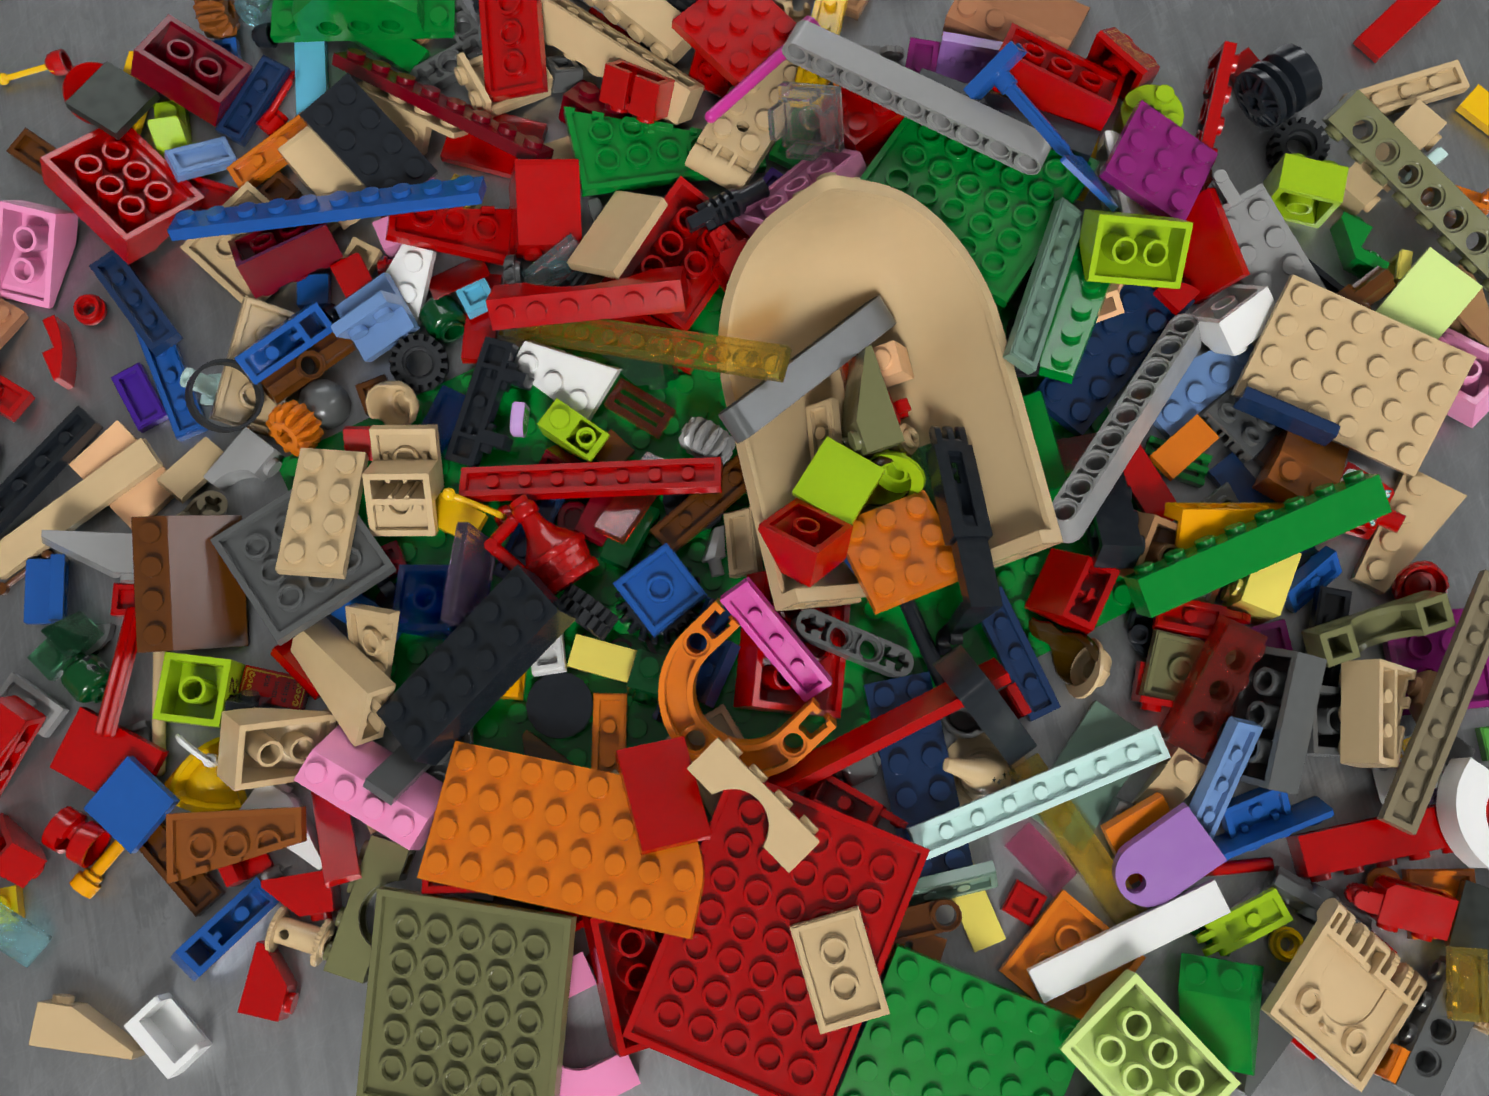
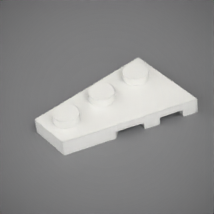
M402 244L385 273L391 275L420 327L419 314L427 299L437 252ZM419 330L414 332L413 335H418Z

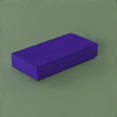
M140 362L111 377L138 431L144 433L169 419L144 365Z

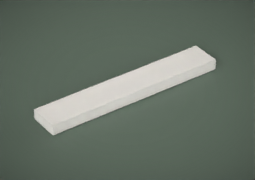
M1210 879L1177 895L1165 904L1152 907L1026 970L1041 1001L1046 1003L1231 913L1216 881Z

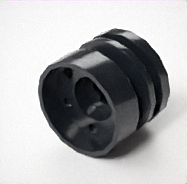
M1292 43L1281 45L1264 57L1262 61L1256 62L1250 68L1241 72L1236 77L1234 84L1235 96L1240 108L1251 122L1264 130L1275 129L1296 112L1313 103L1320 97L1323 89L1322 77L1314 60L1301 47Z

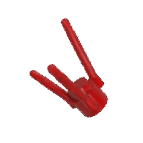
M295 71L290 73L269 109L256 122V125L269 136L289 120L278 108L293 85Z

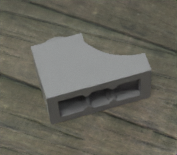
M245 427L203 477L225 492L231 485L243 479L260 478L265 482L268 477L274 476L280 470L282 465L280 460L285 457Z

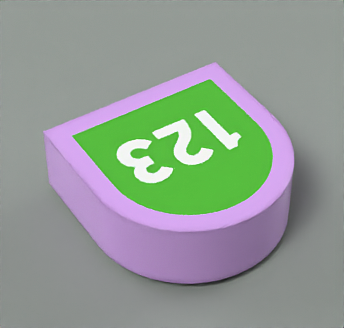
M525 402L512 403L510 433L513 437H526L530 408Z

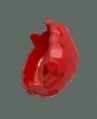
M1426 560L1410 563L1397 574L1392 583V593L1396 600L1424 590L1448 593L1447 589L1450 588L1446 574L1438 565Z

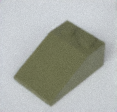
M872 345L865 347L849 363L841 423L843 445L866 459L884 450L893 449L905 441Z

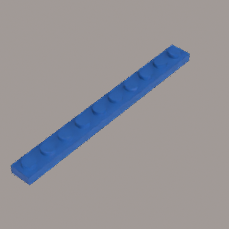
M464 175L454 180L441 181L439 179H432L422 184L409 185L408 183H400L389 188L378 189L377 187H368L362 191L348 193L346 191H336L324 196L309 194L299 199L285 200L277 198L266 203L254 204L253 202H245L239 206L226 208L214 206L208 210L201 211L187 209L175 215L167 232L172 241L479 205L483 202L487 187L484 176L472 177Z

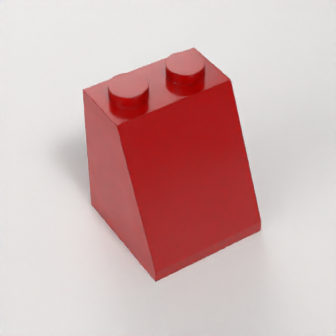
M514 159L508 189L516 257L524 258L527 261H537L545 257L568 260L582 240L579 159Z

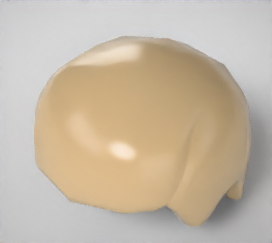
M390 380L376 384L368 391L365 400L370 418L379 419L385 425H411L416 420L420 406L413 389L402 381Z

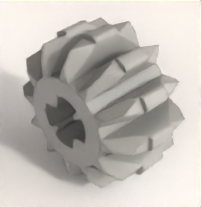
M691 417L690 421L684 425L681 430L682 433L678 438L680 446L694 458L721 457L723 465L726 461H729L733 454L732 451L736 446L735 440L729 435L728 431L723 430L720 425H716L711 420H706L703 417Z

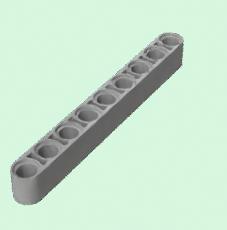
M806 20L797 22L782 47L784 57L791 63L1024 174H1038L1051 150V146L1035 128Z
M1189 313L1178 314L1169 321L1052 501L1063 543L1075 542L1083 536L1199 352L1201 339L1199 322L1195 315Z

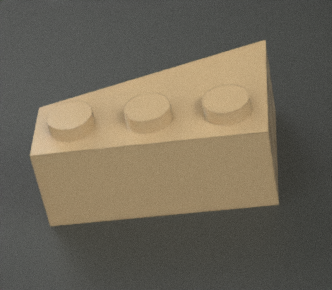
M1383 659L1350 660L1341 663V673L1339 675L1341 706L1338 711L1341 722L1340 741L1338 743L1341 764L1358 768H1398L1406 730L1404 726H1400L1403 709H1410L1411 698L1405 696L1408 681L1415 680L1417 670Z

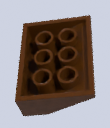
M242 515L131 517L137 653L249 646L246 594L210 541L216 535L243 519Z

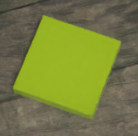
M827 436L793 489L792 495L853 525L885 473V469Z

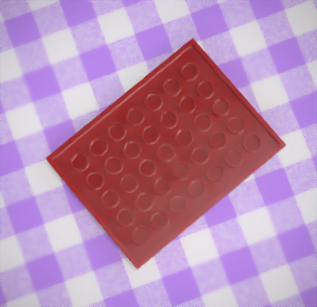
M765 781L764 784L773 793L780 789L791 800L793 805L790 810L799 819L805 815L819 829L815 834L820 841L819 844L788 873L763 847L769 821L760 801L750 793L742 790H723L709 824L712 836L710 839L702 841L700 845L704 861L705 878L692 940L668 934L663 935L622 1036L759 1096H833L861 1023L820 1035L789 926L858 905L880 978L930 850Z

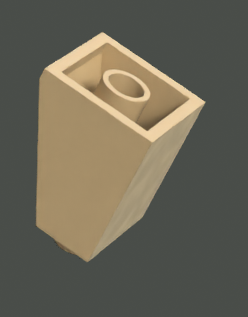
M308 126L278 148V151L298 179L313 195L324 196L336 191H346L348 193L365 189L361 182ZM360 219L338 221V224L345 230Z

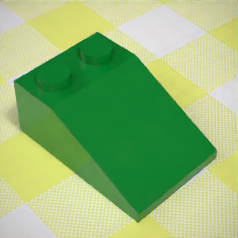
M1182 953L1178 985L1180 1020L1229 1071L1254 1076L1264 966Z

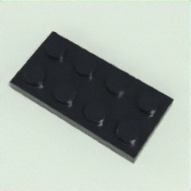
M348 73L299 114L307 126L365 188H389L400 183H408L409 185L422 184L438 174L436 168Z

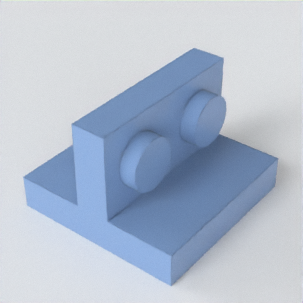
M384 272L335 306L341 319L330 326L336 337L354 341L365 362L374 361L393 348V346H396L398 340L408 337L407 335L413 334L420 329L391 275Z

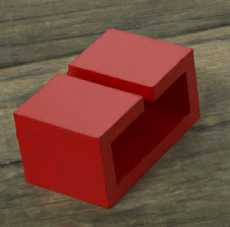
M620 59L605 64L599 101L610 105V109L615 112H628L637 116L636 119L640 122L653 124L657 120L668 117L675 80Z

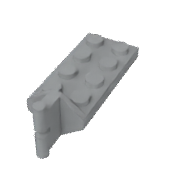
M1224 169L1217 170L1211 185L1212 188L1216 189L1223 203L1222 207L1250 272V275L1240 280L1242 285L1268 286L1275 303L1289 276L1293 274L1326 289L1263 183L1239 195L1227 172Z

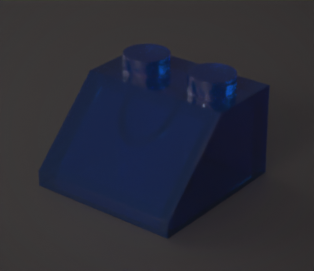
M399 565L393 610L400 611L397 632L446 639L473 611L477 575L460 565Z

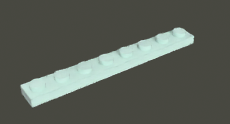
M1151 726L916 824L906 830L911 842L930 850L926 859L928 860L1171 758L1158 726Z

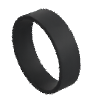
M215 359L205 363L191 375L185 389V401L191 416L201 426L218 433H231L248 426L258 417L264 403V391L261 382L254 385L249 379L256 397L254 411L250 418L242 425L235 427H223L211 423L201 415L193 399V386L199 373L211 366L224 365L239 370L248 378L236 360Z

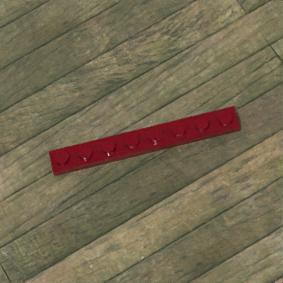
M348 48L347 51L333 54V66L519 159H552L554 149L544 145L542 139L531 135H524L518 132L517 127L512 124L499 123L491 119L492 115L488 112L473 110L466 106L465 101L455 97H447L441 94L439 88L432 85H423L415 81L416 78L411 74L396 72L391 69L390 64L366 57V53L360 49Z

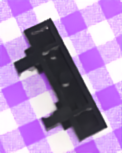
M485 336L444 459L468 467H479L483 453L491 454L492 448L507 452L511 451L514 440L506 435L495 433L497 426L493 423L504 391L509 393L511 386L531 391L534 378L518 371L520 365L514 363L519 347L514 343Z

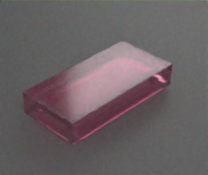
M1027 822L1004 845L1052 897L1077 874L1071 865L1030 822Z

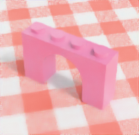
M583 952L573 955L569 998L597 984ZM615 1052L583 1068H570L562 1065L560 1096H618L641 1084L629 1055L619 1057Z

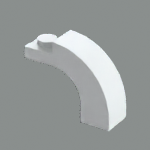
M1471 757L1451 759L1445 768L1437 790V817L1441 832L1454 854L1469 868H1487L1489 870V826L1486 818V806L1489 799V770Z

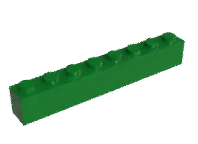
M1363 470L1347 473L1342 476L1343 481L1337 484L1327 483L1314 488V494L1305 498L1304 496L1290 498L1283 502L1284 507L1280 509L1260 511L1254 515V520L1248 523L1237 522L1224 528L1225 533L1216 537L1214 535L1201 537L1194 541L1195 546L1186 550L1184 548L1174 549L1165 553V559L1156 563L1149 561L1133 568L1134 572L1124 576L1137 614L1153 618L1392 512L1380 475L1365 474Z

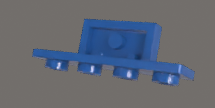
M1258 787L1231 798L1221 820L1224 833L1215 836L1213 841L1228 861L1230 858L1247 851L1257 850L1262 845L1274 840L1289 837L1296 831L1318 825L1323 820L1333 817L1334 811L1332 807L1317 796L1290 805L1287 793Z

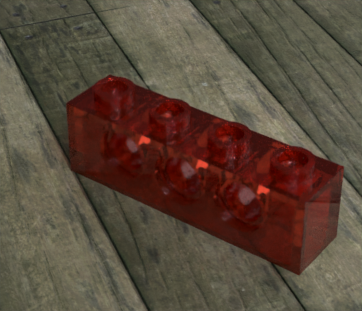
M1220 614L1176 696L1173 708H1170L1159 729L1162 738L1204 759L1207 752L1212 751L1218 738L1217 733L1221 725L1232 715L1233 703L1238 693L1242 692L1248 685L1249 673L1254 663L1262 658L1268 637ZM1235 650V660L1231 664L1226 665L1227 654ZM1219 680V690L1215 694L1210 695L1209 689L1211 684ZM1204 711L1202 722L1194 725V716L1198 712Z

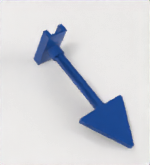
M1010 41L963 90L971 99L981 100L994 86L1002 95L1006 94L1055 152L1062 156L1060 162L1114 212L1118 208L1117 204L1087 161L1082 156H1075L1072 153L1065 139L1018 87V81L1009 71L1028 52L1020 43L1015 45L1013 41Z

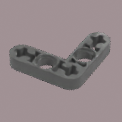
M456 0L457 24L467 22L470 24L469 30L464 33L456 32V35L452 38L456 44L416 65L410 72L416 78L415 81L423 85H432L442 90L457 81L454 70L447 71L443 68L448 60L457 61V54L461 52L465 54L468 60L483 55L473 51L475 47L482 50L481 28L462 0ZM438 68L441 77L437 76L434 69ZM425 76L430 82L424 84L420 78Z

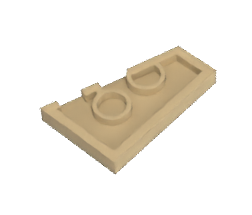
M358 603L345 606L348 640L391 679L400 611Z

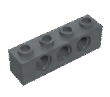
M1440 955L1439 959L1431 964L1428 971L1429 980L1427 987L1415 1005L1410 1020L1402 1026L1398 1035L1400 1040L1398 1045L1411 1053L1396 1084L1383 1078L1381 1079L1409 1096H1441L1489 993V976L1457 958ZM1448 989H1451L1453 1000L1448 1005L1445 1000V994ZM1434 1020H1437L1439 1029L1436 1035L1432 1036L1430 1026ZM1422 1051L1424 1061L1423 1064L1419 1068H1417L1415 1058L1416 1055Z

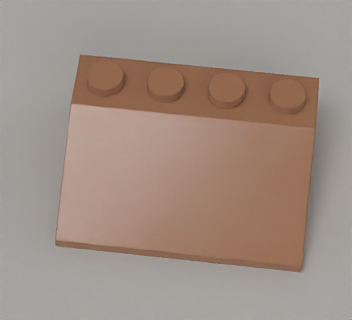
M954 0L946 15L943 31L1003 42L1012 23L1070 50L1090 7L1074 0Z

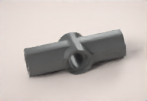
M1275 866L1268 873L1264 881L1263 892L1271 887L1276 888L1285 905L1296 910L1295 914L1313 925L1317 922L1316 913L1325 900L1336 898L1339 901L1340 899L1338 895L1316 883H1308L1281 866ZM1339 901L1348 911L1355 915V923L1362 922L1371 931L1372 919Z

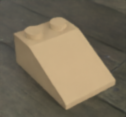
M257 707L222 711L217 777L233 791L296 782L294 778L312 749L336 728V719L331 711Z

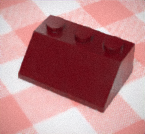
M168 14L134 49L130 75L216 127L247 81L253 66Z
M327 223L247 232L228 241L236 267L255 299L262 295H272L281 286L290 282L302 281L309 273L319 268H329L338 259L343 258L341 250Z

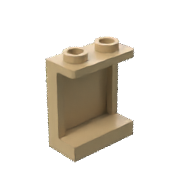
M463 52L457 54V67H454V73L458 83L461 86L465 85L468 90L469 100L474 110L488 112L493 118L551 96L553 77L547 69L548 92L492 103L485 90L483 55L468 60Z

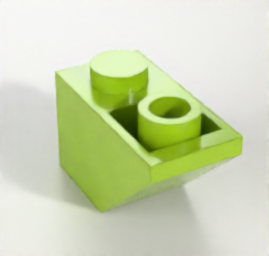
M556 398L537 423L544 436L567 452L589 462L594 459L610 437L607 432L558 398Z

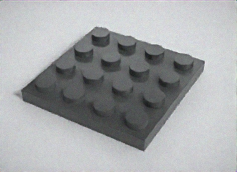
M292 489L210 539L280 646L397 571L358 515L346 579L278 574L275 567Z

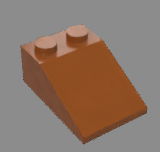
M1282 429L1279 440L1259 472L1252 488L1277 503H1283L1297 496H1304L1305 498L1314 494L1313 489L1327 483L1337 484L1341 481L1349 449L1333 441L1324 447Z

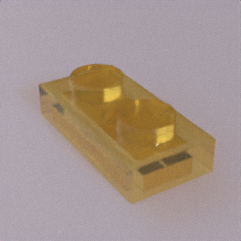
M1446 946L1447 1019L1489 1023L1488 949Z

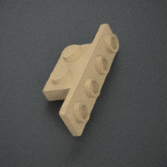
M365 81L356 82L423 155L427 154L432 129L452 139L468 135L467 132Z

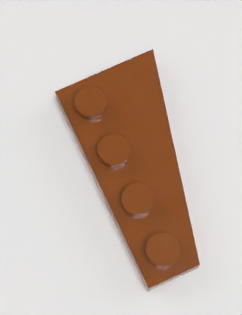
M306 806L166 814L167 884L306 842Z

